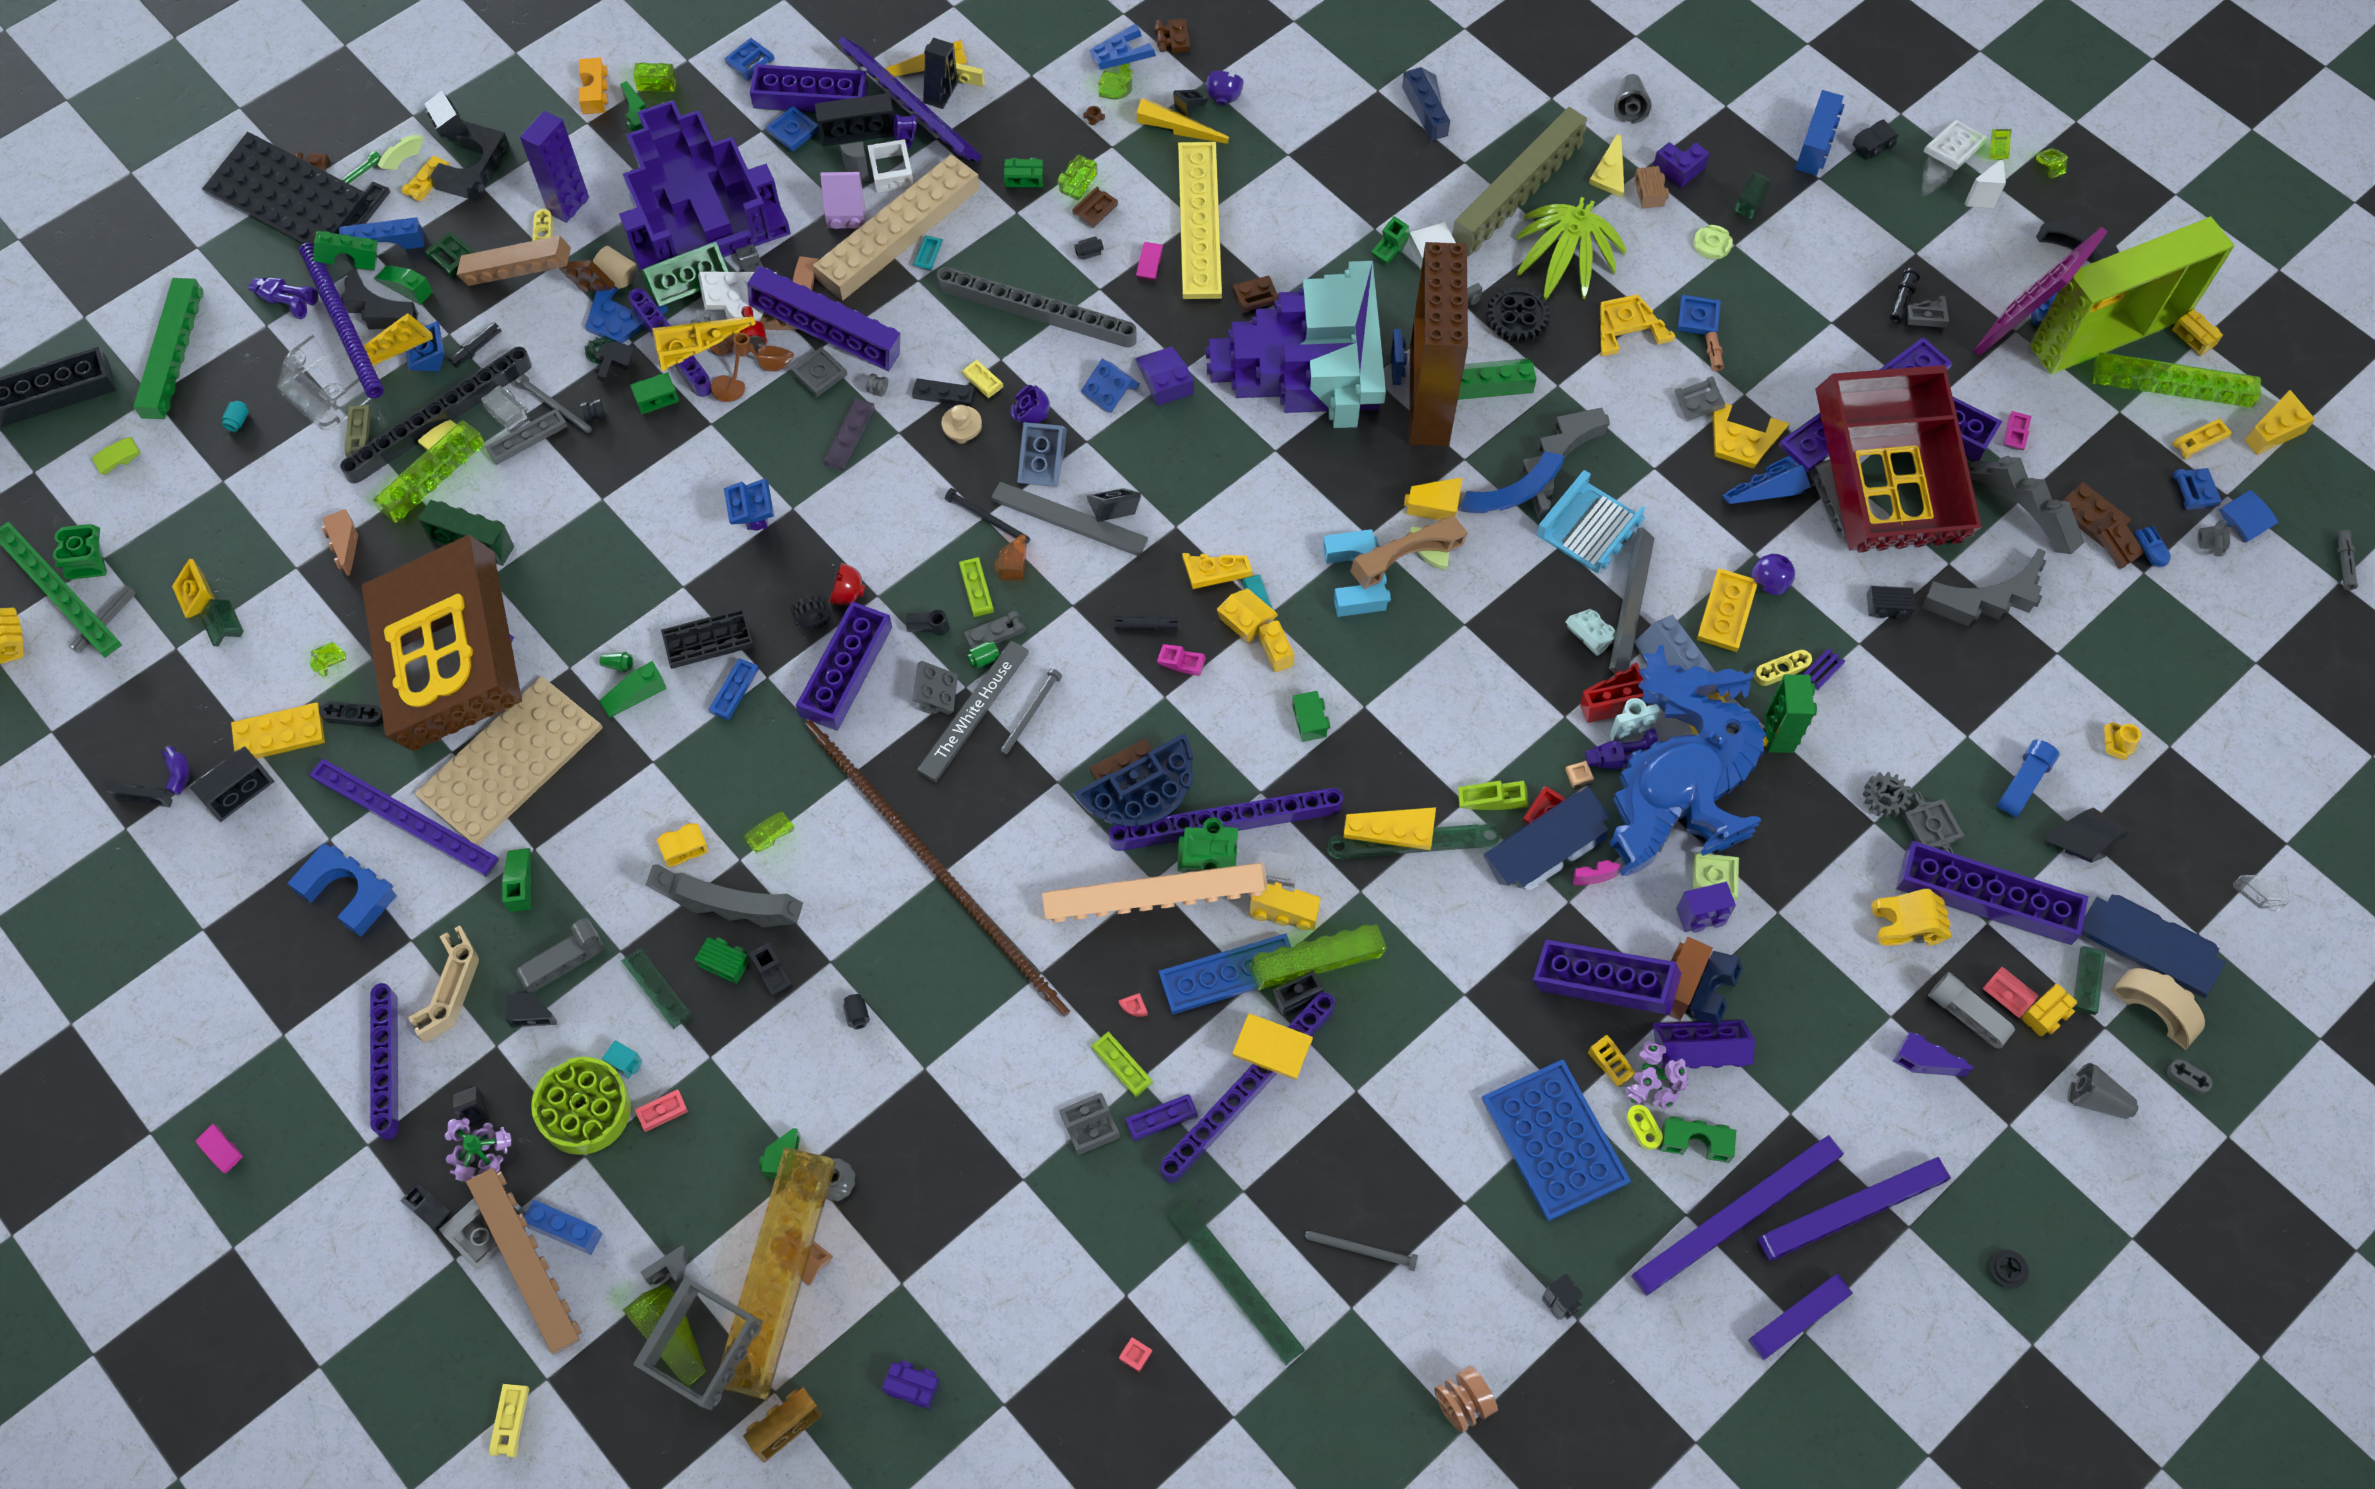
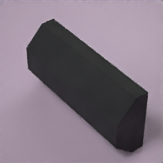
M744 608L661 630L671 669L754 647Z

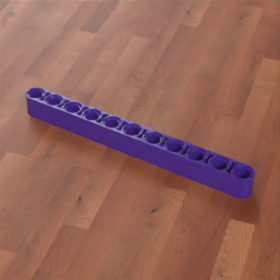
M1329 788L1170 815L1155 823L1144 826L1114 825L1109 830V844L1113 850L1124 851L1177 842L1179 837L1184 836L1185 829L1179 828L1180 825L1203 828L1200 822L1206 821L1209 818L1221 820L1224 817H1228L1231 821L1225 822L1221 820L1223 827L1238 828V831L1335 815L1341 811L1343 794L1339 789ZM1334 799L1337 803L1332 804L1328 800ZM1314 803L1316 806L1309 807L1307 804ZM1291 806L1294 807L1295 810L1289 811L1286 809V807ZM1271 810L1274 813L1266 814L1264 811ZM1244 814H1251L1252 817H1251V818H1245L1243 815H1244ZM1160 828H1164L1167 831L1164 833H1160L1157 830ZM1144 832L1145 835L1137 836L1136 833ZM1118 835L1124 837L1122 840L1114 839V837Z
M1325 992L1318 994L1293 1020L1288 1028L1313 1036L1332 1016L1335 1004L1333 996ZM1320 1003H1326L1330 1007L1328 1009H1322L1318 1005ZM1309 1018L1312 1019L1315 1023L1313 1025H1307L1303 1021ZM1252 1064L1162 1160L1161 1176L1163 1180L1169 1183L1178 1181L1278 1073L1270 1071L1263 1074L1259 1072V1066ZM1245 1083H1252L1255 1088L1246 1090L1243 1085ZM1230 1099H1236L1239 1101V1105L1230 1106L1227 1102ZM1219 1115L1224 1118V1121L1215 1123L1212 1118ZM1199 1132H1205L1209 1137L1205 1140H1200L1196 1135ZM1187 1148L1192 1150L1193 1154L1186 1157L1181 1154V1151ZM1173 1165L1177 1168V1171L1171 1174L1167 1173L1165 1168Z
M1830 1135L1826 1136L1631 1275L1632 1279L1645 1296H1648L1832 1165L1844 1155V1152Z

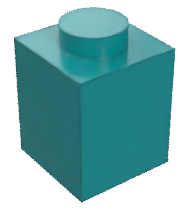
M616 1040L601 1058L604 1062L611 1065L617 1073L627 1079L632 1074L634 1075L638 1072L642 1062L638 1053Z

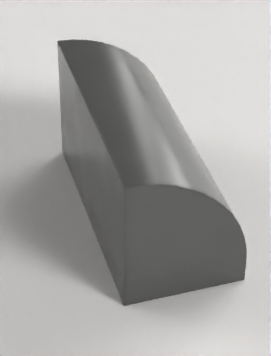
M863 142L840 145L845 172H860L861 182H870Z

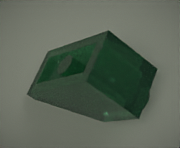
M1754 171L1738 199L1735 211L1752 219L1764 202L1771 179Z

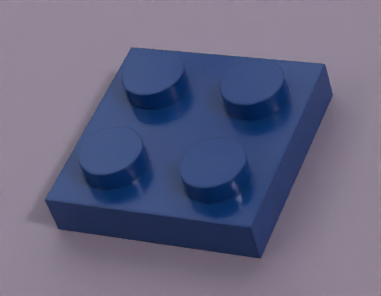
M792 106L766 126V131L793 152L819 131V126Z
M1682 295L1677 331L1703 335L1710 332L1717 333L1721 301Z
M1394 329L1391 346L1393 385H1401V378L1405 377V366L1407 365V353H1404L1406 337H1402V329Z

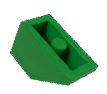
M792 1128L765 1149V1154L760 1157L759 1170H761L765 1178L793 1180L801 1137L797 1128Z

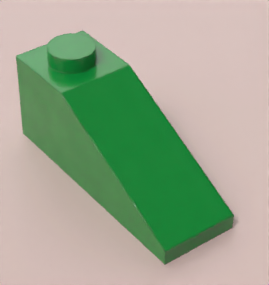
M386 265L374 278L375 281L418 305H421L432 294V289L426 277L411 269Z
M651 661L633 670L599 701L608 717L611 718L667 688L654 662Z

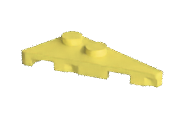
M1617 134L1591 176L1589 184L1622 198L1624 194L1621 135Z

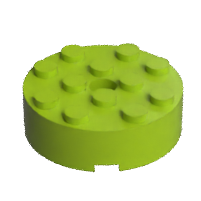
M575 1057L567 1059V1062L555 1068L552 1067L537 1084L532 1098V1115L539 1131L555 1148L569 1154H590L606 1148L621 1135L631 1113L630 1093L620 1075L608 1063L592 1057ZM586 1102L582 1107L577 1108L580 1104Z

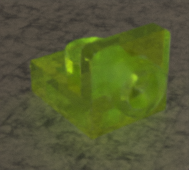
M2054 148L2037 154L2036 161L2049 167L2048 177L2054 178L2066 173L2067 155Z
M334 642L328 643L311 651L310 666L314 672H317L324 678L328 675V667L346 660V653Z

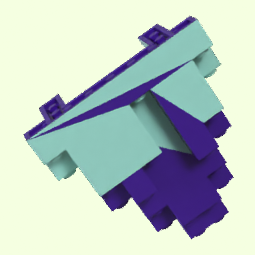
M1373 261L1349 262L1348 270H1345V274L1324 275V279H1303V286L1299 287V292H1278V300L1274 301L1273 309H1256V317H1252V321L1232 322V330H1228V338L1209 339V347H1206V359H1210V363H1207V375H1211V383L1231 382L1232 391L1235 390L1236 398L1280 397V405H1284V413L1329 412V420H1333V428L1357 427L1359 410H1379L1380 404L1385 401L1386 394Z

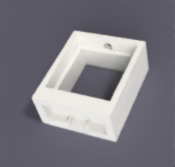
M905 139L868 145L877 193L909 188L914 184ZM903 155L906 169L878 174L875 159Z

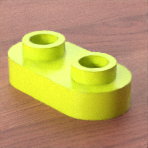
M1643 1105L1632 1106L1627 1113L1626 1119L1639 1144L1646 1150L1658 1148L1662 1142L1663 1135L1649 1109ZM1634 1116H1640L1642 1121H1636ZM1646 1136H1651L1653 1142H1648Z

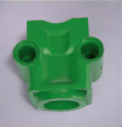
M1218 818L1207 819L1204 822L1203 828L1185 827L1184 836L1179 837L1178 872L1186 873L1236 866L1238 828L1223 827V823Z

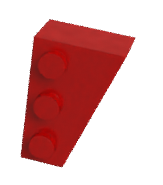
M1637 662L1632 664L1631 668L1623 672H1617L1613 678L1607 681L1603 680L1583 691L1580 707L1587 723L1614 718L1622 714L1628 700L1632 698L1642 700L1644 693L1638 686L1643 681V678L1639 674L1640 668Z

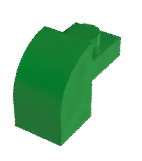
M1395 216L1383 228V238L1371 252L1372 256L1386 265L1397 253L1400 254L1410 235L1409 225Z

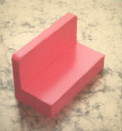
M2003 967L1983 987L1987 993L2018 1018L2038 998L2034 991Z

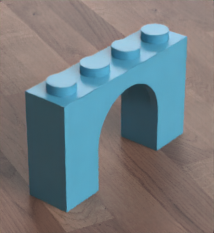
M1371 529L1326 535L1323 537L1322 547L1326 564L1353 561L1358 555H1364L1379 547L1378 538L1374 537ZM1384 573L1380 583L1366 589L1361 585L1336 588L1334 603L1337 617L1385 611L1387 603L1391 601L1390 591L1385 589V584L1387 583L1386 574Z

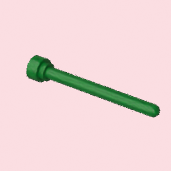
M376 150L368 154L369 157L366 158V162L341 180L350 184L371 167H379L378 163L381 155Z

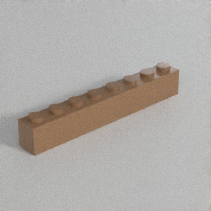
M491 1168L466 1181L551 1354L555 1355L581 1341L578 1335L582 1331L576 1320L571 1322L567 1314L571 1312V1309L565 1299L560 1300L557 1294L560 1287L554 1277L549 1278L546 1270L550 1269L544 1256L539 1258L535 1250L539 1245L533 1234L528 1236L525 1230L528 1223L522 1213L517 1214L514 1206L518 1205L512 1192L507 1194L503 1186L507 1184V1181L502 1172H496L494 1168Z

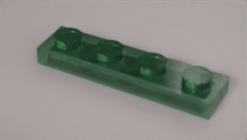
M638 948L621 960L673 1030L692 1017L689 1010L641 948Z

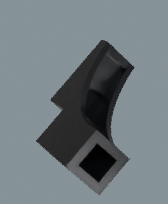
M2077 215L2063 217L2053 222H2045L2040 227L2036 238L2039 242L2053 243L2074 250L2097 230L2094 229L2087 232ZM2108 233L2087 258L2089 263H2094L2119 253L2118 248Z
M349 270L348 277L344 281L345 291L341 295V300L348 313H361L362 320L365 321L368 329H387L407 313L418 320L419 313L413 302L393 301L377 296L363 285L357 270Z

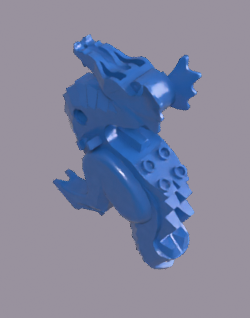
M1659 645L1654 654H1644L1643 658L1647 668L1639 670L1643 681L1638 686L1644 693L1642 701L1648 705H1659L1665 712L1664 718H1676L1692 725L1698 731V735L1671 736V739L1666 742H1655L1650 746L1651 749L1645 752L1638 750L1630 755L1631 759L1628 761L1626 770L1622 771L1620 776V782L1624 789L1616 792L1615 798H1613V802L1625 825L1616 828L1613 839L1610 841L1612 849H1616L1625 863V866L1619 870L1622 876H1630L1650 865L1657 853L1661 852L1674 824L1676 825L1678 820L1686 817L1688 833L1703 836L1707 839L1704 848L1701 850L1702 856L1715 850L1717 852L1723 851L1753 837L1752 834L1756 832L1754 828L1759 826V822H1761L1759 817L1750 816L1742 818L1732 815L1718 808L1715 801L1725 793L1729 794L1737 785L1742 786L1750 771H1754L1758 758L1762 757L1764 753L1763 740L1766 733L1759 725L1760 720L1750 713L1751 709L1740 707L1737 703H1723L1722 700H1713L1707 697L1719 693L1722 697L1728 691L1731 700L1740 692H1742L1743 698H1747L1750 682L1754 677L1752 670L1749 674H1744L1742 671L1736 672L1734 669L1710 673L1704 668L1696 666L1685 671L1679 665L1668 666L1663 645Z

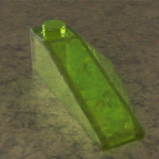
M666 1283L642 1293L625 1307L623 1312L648 1340L675 1293ZM685 1315L664 1349L661 1358L681 1382L689 1387L706 1372Z

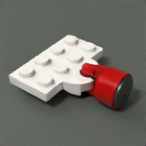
M700 272L698 278L705 310H725L728 319L753 316L755 325L749 326L739 333H745L749 336L750 344L754 345L755 351L764 347L767 344L764 324L760 322L764 312L749 306L747 283L754 272Z

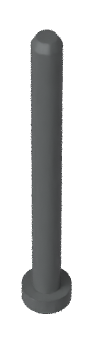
M522 374L516 379L515 385L520 389L525 388L551 408L557 409L562 416L584 432L590 433L592 431L590 425L530 383L526 375Z
M1050 668L1047 673L1049 677L1002 746V754L1006 755L1009 753L1054 683L1061 680L1062 674L1059 671Z
M1306 1231L1305 1238L1307 1240L1409 1266V1270L1415 1272L1418 1259L1416 1254H1412V1257L1329 1235Z

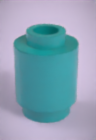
M241 401L229 402L221 419L223 421L221 425L229 431L237 432L242 427L249 413L248 408H246L247 405Z

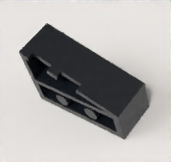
M933 37L924 50L923 103L944 109L958 84L954 44Z

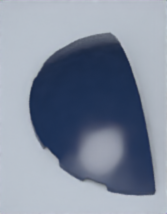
M1185 733L1148 752L1145 757L1113 774L1109 773L1074 792L1073 795L1087 811L1103 819L1105 822L1119 826H1144L1155 823L1171 814L1182 803L1183 798L1190 789L1194 773L1192 772L1193 753Z

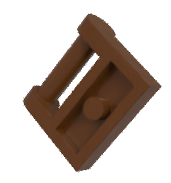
M1269 275L1233 285V292L1243 314L1249 313L1250 310L1272 305L1275 300H1278V293Z

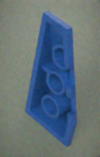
M1788 456L1767 466L1765 473L1753 475L1751 482L1737 485L1723 494L1722 497L1729 504L1799 495L1811 486L1804 466L1799 465Z

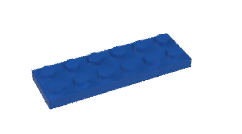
M1287 933L1159 971V977L1172 1015L1301 976Z

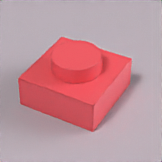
M1132 1337L1119 1356V1360L1140 1373L1152 1354V1350Z

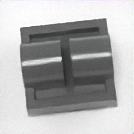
M920 661L917 664L912 701L919 703V709L925 713L943 712L948 715L954 711L958 674Z

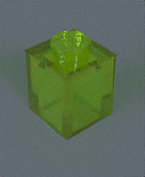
M1992 129L1990 159L2003 160L2010 158L2012 129Z

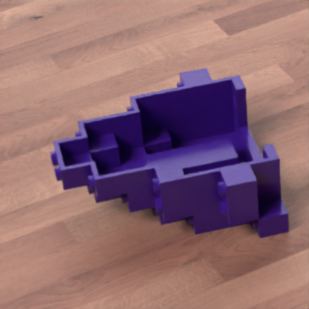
M674 100L637 112L643 129L626 135L639 168L623 173L634 209L619 213L639 271L717 242L724 258L735 254L736 249L751 244L758 246L791 234L789 223L780 206L775 180L767 163L748 169L733 136L714 143L700 111L697 110L681 116Z

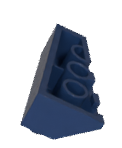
M1422 67L1405 71L1402 88L1431 141L1447 137L1450 119L1442 106L1436 75Z

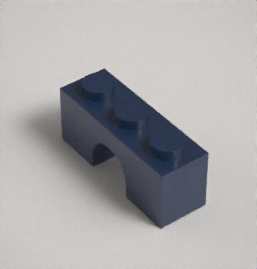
M1717 951L1712 952L1705 966V972L1697 985L1695 996L1692 997L1689 1005L1694 1019L1720 1025L1727 1004L1723 995L1714 992L1722 985L1736 986L1743 969L1738 956Z

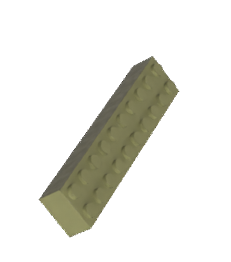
M1568 107L1455 220L1452 236L1456 243L1467 244L1468 257L1474 251L1477 252L1481 248L1482 243L1485 240H1489L1497 228L1500 229L1508 217H1512L1516 209L1520 205L1523 206L1531 194H1535L1542 183H1546L1554 171H1558L1564 160L1567 161L1575 149H1579L1584 142L1583 134L1587 129V117Z

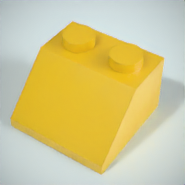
M1248 588L1231 594L1217 608L1219 619L1248 644L1259 635L1260 626L1271 623L1278 616L1272 608Z

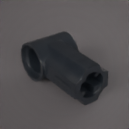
M937 609L930 613H908L906 615L907 632H933L935 635L941 636L949 631V622L945 612Z

